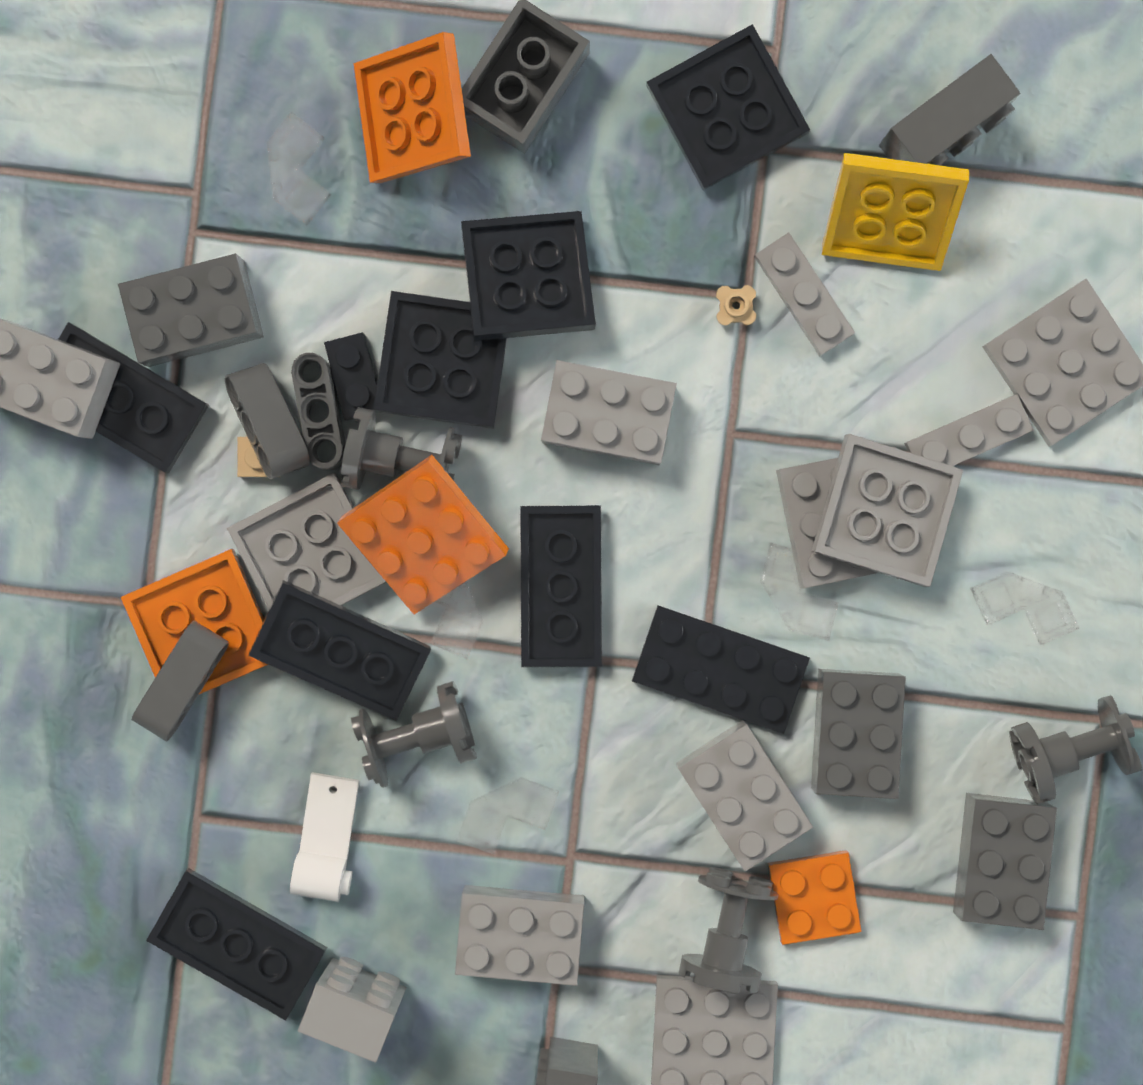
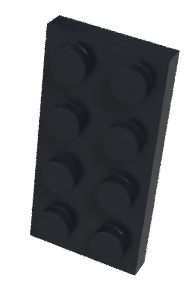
M68 322L58 340L120 363L96 432L163 472L170 473L209 404L73 323Z
M601 505L520 506L521 667H602Z
M283 580L248 656L397 721L428 658L431 646Z
M657 605L632 677V682L784 734L810 657Z
M190 868L183 874L146 940L285 1021L328 948Z

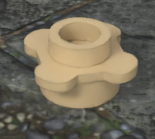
M745 285L741 289H731L729 286H722L717 290L716 297L720 301V311L717 313L716 318L721 325L727 326L730 323L740 322L744 325H751L755 321L756 313L753 311V299L756 297V291L753 287ZM738 302L740 308L734 309L732 304Z

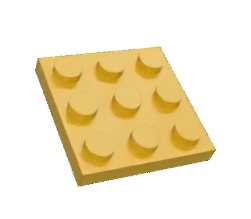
M844 153L822 242L821 255L941 271L969 183V169Z

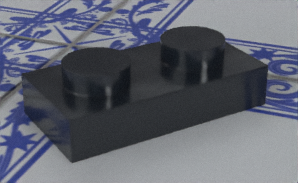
M361 332L324 342L344 420L354 419L353 417L358 407L374 410L377 380L365 334Z

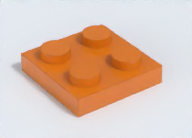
M847 850L768 863L770 881L773 882L772 890L779 894L778 899L774 900L782 945L862 932L849 852Z

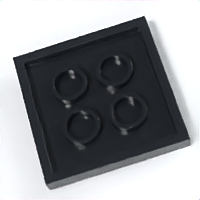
M753 24L646 82V87L703 191L810 132L808 124Z
M582 211L461 221L474 341L595 330L596 321Z
M391 291L374 411L494 429L507 338L474 341L470 302Z

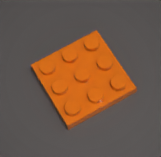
M441 32L353 63L370 183L381 184L471 157L453 33Z
M430 455L341 516L337 522L340 528L413 614L418 613L506 556L509 550L507 545L433 455Z
M234 549L227 550L121 596V600L155 677L186 628L194 620L229 641L224 655L200 694L268 665L248 656L251 646L262 626L264 617Z

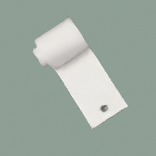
M311 773L300 850L292 871L290 894L339 902L341 894H349L352 871L346 870L360 780Z

